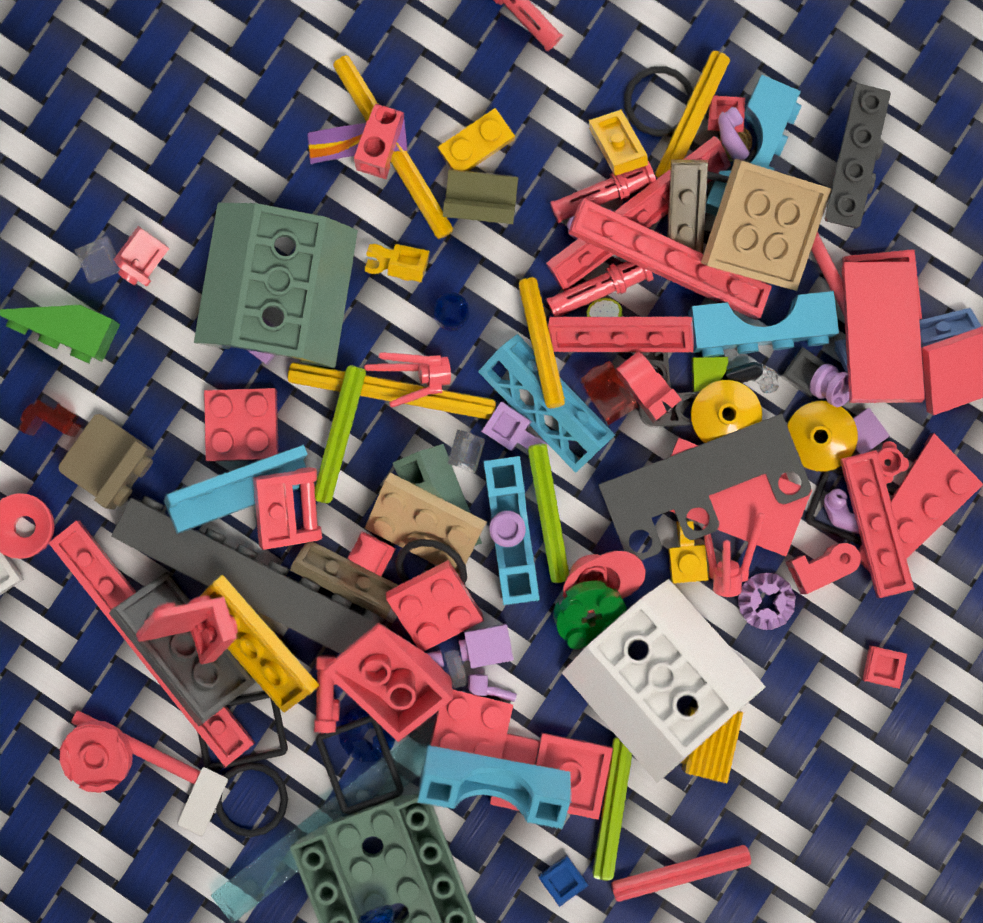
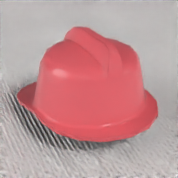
M612 551L602 555L591 554L583 556L573 564L569 572V576L563 586L564 599L567 597L566 591L574 585L586 581H601L607 587L613 590L615 588L623 599L637 591L644 582L646 571L643 562L636 555L626 551ZM594 610L587 611V613H595Z

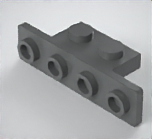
M857 84L854 88L824 218L826 222L854 229L861 225L867 196L871 194L876 180V174L873 173L875 161L879 160L884 145L881 135L891 95L888 90L864 84Z

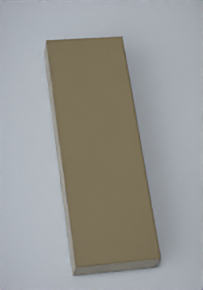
M671 160L667 237L703 254L708 162L707 160Z
M315 542L304 544L290 571L384 619L387 618L392 609L386 600V592L399 586Z

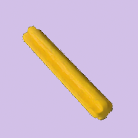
M719 51L711 52L655 172L657 179L670 170L671 160H683L686 157L730 62V58L726 54Z
M534 277L522 279L519 281V290L545 405L549 409L558 408L564 405L565 398L538 282Z

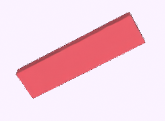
M550 317L548 323L554 352H693L694 349L692 317Z
M877 450L840 459L876 597L883 598L914 590Z

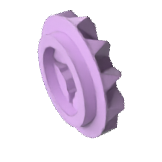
M760 573L752 576L743 584L742 591L738 597V606L743 618L750 625L763 630H773L786 624L795 612L796 596L790 583L779 575ZM758 589L766 595L779 592L773 601L777 613L769 608L755 611L762 602L760 593L757 591Z

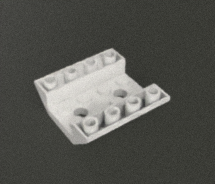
M669 579L636 602L587 645L562 672L657 783L766 687ZM635 640H642L649 647V653L643 660H633L628 655V647ZM690 695L697 700L698 710L694 715L686 717L677 711L676 704L680 697Z

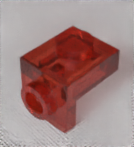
M611 361L593 367L581 378V383L587 397L608 426L638 407L636 400L618 377Z
M37 400L35 404H30L23 412L20 419L23 423L19 430L34 436L45 421L65 435L75 437L82 425L73 420L77 414L60 403L54 408L46 402Z

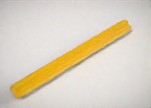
M344 55L333 63V67L367 122L375 104L378 103L350 57ZM396 142L400 151L393 152L391 158L392 165L438 239L448 236L453 231L451 223L447 217H443V210L407 151H403Z
M295 362L290 364L288 370V381L290 383L337 392L341 391L345 376L344 371ZM365 376L360 396L392 401L426 387ZM442 390V393L430 394L405 403L407 405L488 420L496 408V401L494 399Z

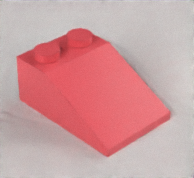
M379 623L324 667V672L398 742L453 699L451 677L427 653Z

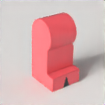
M375 104L370 118L366 122L354 156L357 171L387 179L391 158L402 129L404 112Z
M639 351L616 368V372L653 423L682 400Z
M362 531L347 559L382 577L396 548Z
M848 543L831 545L826 549L824 555L809 562L805 555L797 556L785 563L800 594H809L853 573L859 567L861 557L855 546Z

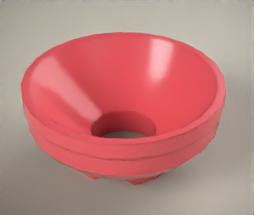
M20 493L9 495L0 500L1 554L10 558L24 559L39 554L47 547L54 534L55 525L53 515L43 501L32 495ZM24 516L31 517L36 526L34 533L26 538L21 537L16 531L17 521Z

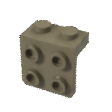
M96 414L59 464V471L95 496V502L106 509L115 510L128 500L132 493L131 487L137 478L143 477L153 463L151 458L156 451L104 415Z

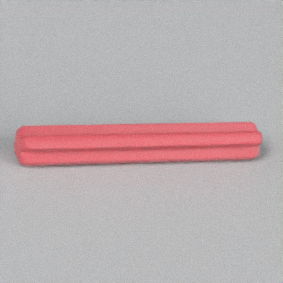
M745 845L626 877L611 883L615 900L620 902L749 866L751 864V856L748 848Z

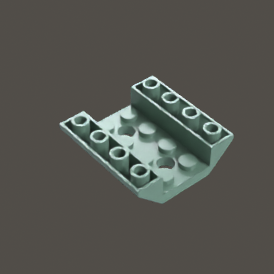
M218 203L194 343L228 350L230 347L300 359L301 363L335 368L358 230L328 217L263 204ZM287 237L291 239L295 245V251L289 256L279 255L274 247V243L278 238ZM274 307L281 311L283 322L279 326L270 327L264 323L262 314L267 308Z
M418 794L399 796L335 819L290 845L291 852L319 923H478L433 805L419 803ZM370 836L378 837L383 842V848L378 853H368L362 846L363 841ZM395 903H402L408 908V915L402 920H395L388 914L390 906Z

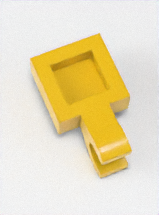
M369 244L366 256L374 257L378 261L368 259L365 271L371 274H379L388 269V276L397 277L405 281L422 282L428 265L430 251L395 244L394 250L378 244Z
M687 521L688 526L694 530L693 521ZM676 522L679 547L668 548L671 582L674 584L707 581L708 571L705 545H694V540L687 539L683 534L680 523Z

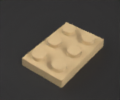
M389 473L365 529L402 548L407 543L419 539L439 541L456 551L466 565L487 522ZM418 547L409 551L437 566L449 560L460 577L457 564L445 552L434 547Z

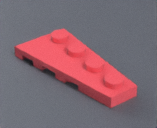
M935 433L930 434L921 453L913 461L906 477L890 498L906 559L983 486V483ZM861 545L858 550L861 557L860 563L869 571L864 548Z

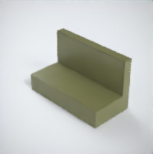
M449 169L443 217L513 224L518 176Z

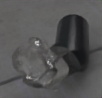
M750 362L726 369L728 380L740 383L756 382L760 384V389L763 393H773L779 388L777 372L758 362Z

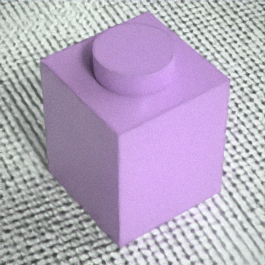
M507 624L465 631V639L459 640L462 660H470L471 668L513 661Z

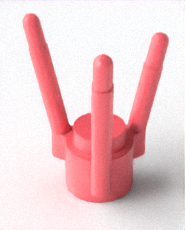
M381 352L379 353L380 359L410 363L366 364L364 366L366 371H418L420 383H427L428 387L390 401L391 407H396L430 394L442 393V385H450L451 382L448 357H441V355L422 356Z
M759 513L741 567H739L737 562L731 560L730 542L728 540L723 542L722 561L717 565L711 534L704 536L709 563V578L713 579V591L717 595L722 597L737 596L742 591V582L748 581L749 567L765 517L763 513Z

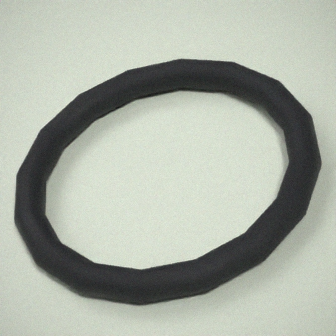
M652 66L638 72L629 82L624 94V109L630 122L639 131L654 137L672 135L677 125L668 129H653L641 123L636 118L631 105V96L635 86L644 77L651 74L665 73L675 77L684 85L688 94V101L693 92L690 81L679 71L667 66Z
M419 539L407 543L398 553L395 561L396 570L403 583L409 581L403 567L405 555L418 547H434L448 554L454 559L459 568L460 579L464 585L466 583V565L460 555L446 544L436 540Z
M250 762L236 765L223 776L229 781L230 778L239 772L247 770L261 771L270 776L280 792L281 801L278 813L270 823L262 828L252 830L240 828L232 823L224 813L222 795L216 806V813L224 826L235 834L255 837L267 834L278 826L286 814L288 795L286 785L277 772L266 765Z

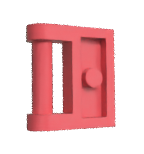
M305 467L290 472L253 477L259 547L262 550L322 539V528L317 523L314 482L317 481L316 468ZM300 484L304 527L296 530L292 485Z
M320 655L316 658V669H318L317 683L319 686L317 687L314 732H336V721H339L340 699H334V685L337 684L324 672V667L335 659V655Z

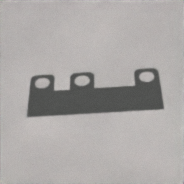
M783 414L776 415L599 484L624 551L636 555L640 560L657 555L661 551L662 544L652 518L674 509L684 536L689 540H695L711 534L719 528V521L709 495L763 474L767 475L775 498L781 504H788L808 496L811 492L810 482ZM794 472L800 477L802 484L796 494L787 495L779 489L778 481L782 474ZM693 508H703L709 514V524L701 531H695L687 524V514ZM637 530H645L652 537V546L644 553L633 551L629 545L631 534Z

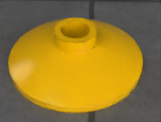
M733 380L716 381L703 388L696 396L691 409L693 429L703 443L710 442L762 421V408L755 393L746 385ZM724 408H731L734 411L735 416L732 421H727L723 418L722 411Z
M815 401L802 406L793 414L787 425L803 467L813 471H830L840 467V459L851 457L857 446L858 431L854 419L842 406L835 407L827 401ZM822 429L827 432L828 439L825 443H818L814 439V434L817 430Z

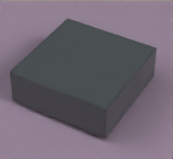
M802 347L780 377L810 397L812 396L810 391L812 377L816 370L826 363Z

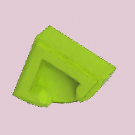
M728 357L692 358L693 392H700L709 384L720 381L726 372Z

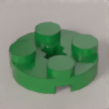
M586 581L574 585L566 591L567 597L563 599L561 604L558 601L554 607L553 618L560 636L567 641L568 646L572 649H581L589 645L626 612V606L620 593L615 588L613 590L601 581ZM594 610L595 616L584 619L588 614L587 611Z

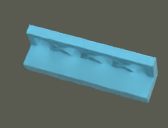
M518 334L503 344L478 371L514 410L532 421L530 426L575 473L615 436L561 378L560 381L565 398L564 405L553 409L546 407L533 349ZM498 361L509 371L510 380L501 379L492 370ZM519 389L528 390L533 395L534 405H526L520 399ZM544 415H552L558 421L559 431L550 430L545 425ZM568 440L577 441L587 451L580 460L569 449Z
M304 445L167 494L164 503L176 534L254 506L253 477L305 468L306 465L303 459L308 454ZM300 484L292 485L293 491L300 489Z

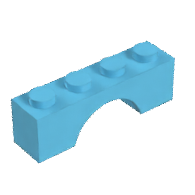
M761 75L745 109L744 118L754 129L757 138V152L751 164L774 171V168L770 167L769 164L774 154L780 156L786 144L788 136L783 135L787 122L793 125L802 105L796 103L801 91L764 75ZM731 171L719 172V174L730 176ZM714 181L706 200L705 212L714 216L717 215L727 183Z
M834 291L796 296L792 300L789 312L784 320L768 327H757L745 323L734 314L728 302L692 306L688 311V317H692L693 353L702 352L703 357L724 355L723 350L737 348L738 354L758 352L759 346L772 345L773 350H784L793 348L794 342L807 341L808 346L829 344V338L839 334Z
M520 456L484 461L491 518L501 511H514L522 517L526 527L524 538L519 544L513 547H502L495 543L503 605L540 600L528 525Z
M427 745L420 776L418 802L454 809L460 801L467 797L490 795L504 799L514 805L528 823L563 829L571 802V772Z

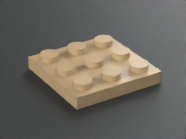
M735 159L701 263L797 291L832 189Z

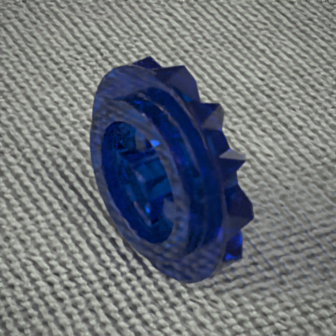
M361 706L355 707L345 715L341 725L366 717L369 714ZM372 722L367 724L369 729L374 728ZM362 726L339 734L340 744L348 756L360 762L378 761L384 757L376 734L373 736V748L370 747V744L365 739H353L362 731ZM381 726L389 750H391L396 739Z

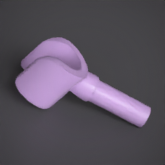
M469 674L468 690L478 696H495L515 702L516 693L488 686V675Z

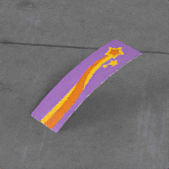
M403 120L397 143L403 151H407L405 121ZM366 123L308 133L310 163L355 156ZM397 145L395 146L394 152L400 151Z

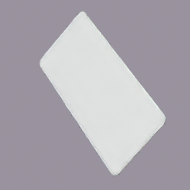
M203 767L180 816L178 825L199 836H203L228 779Z

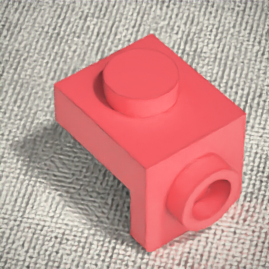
M138 226L113 259L120 268L117 273L133 285H136L139 281L148 286L151 282L149 276L169 250L168 246Z

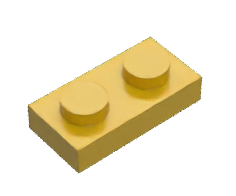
M494 108L438 146V151L452 170L470 171L514 141L515 135L497 109Z
M622 110L589 120L590 132L614 176L648 165L647 153Z

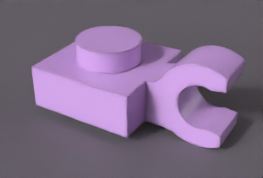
M500 402L482 430L483 433L510 451H513L517 443L526 449L531 445L539 443L547 445L546 442L527 431L532 421L504 402Z

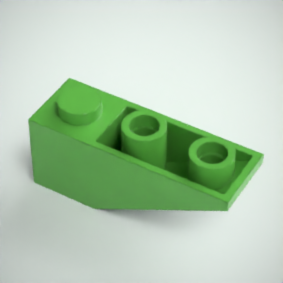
M82 305L0 309V316L8 320L5 325L6 327L26 335L28 329L40 334L37 341L55 349H58L60 344L72 348L70 355L88 364L92 358L103 362L120 326L113 319Z

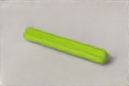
M349 365L346 368L315 485V500L321 503H330L334 495L366 375V370L361 367Z
M534 444L529 446L528 453L550 578L553 583L565 582L569 576V569L548 449L546 444Z
M615 737L612 743L613 750L607 775L592 873L594 878L605 881L612 880L614 877L632 753L618 737Z

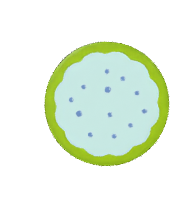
M598 299L588 307L587 317H623L622 308L613 299Z

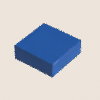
M567 854L538 875V878L559 907L588 887V883Z

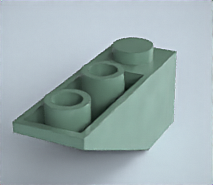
M444 444L418 451L393 462L398 477L470 513ZM480 537L475 546L482 544Z

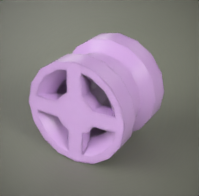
M831 364L822 365L812 377L810 383L811 394L819 399L826 398L827 402L835 407L843 406L849 400L848 373H839L838 369Z

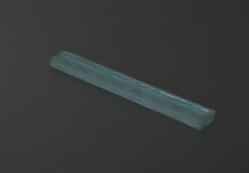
M436 716L390 751L403 788L421 774ZM383 757L341 791L347 807L397 789L386 759ZM336 795L210 895L231 923L236 922L299 871L290 845L322 825L347 815L341 811Z

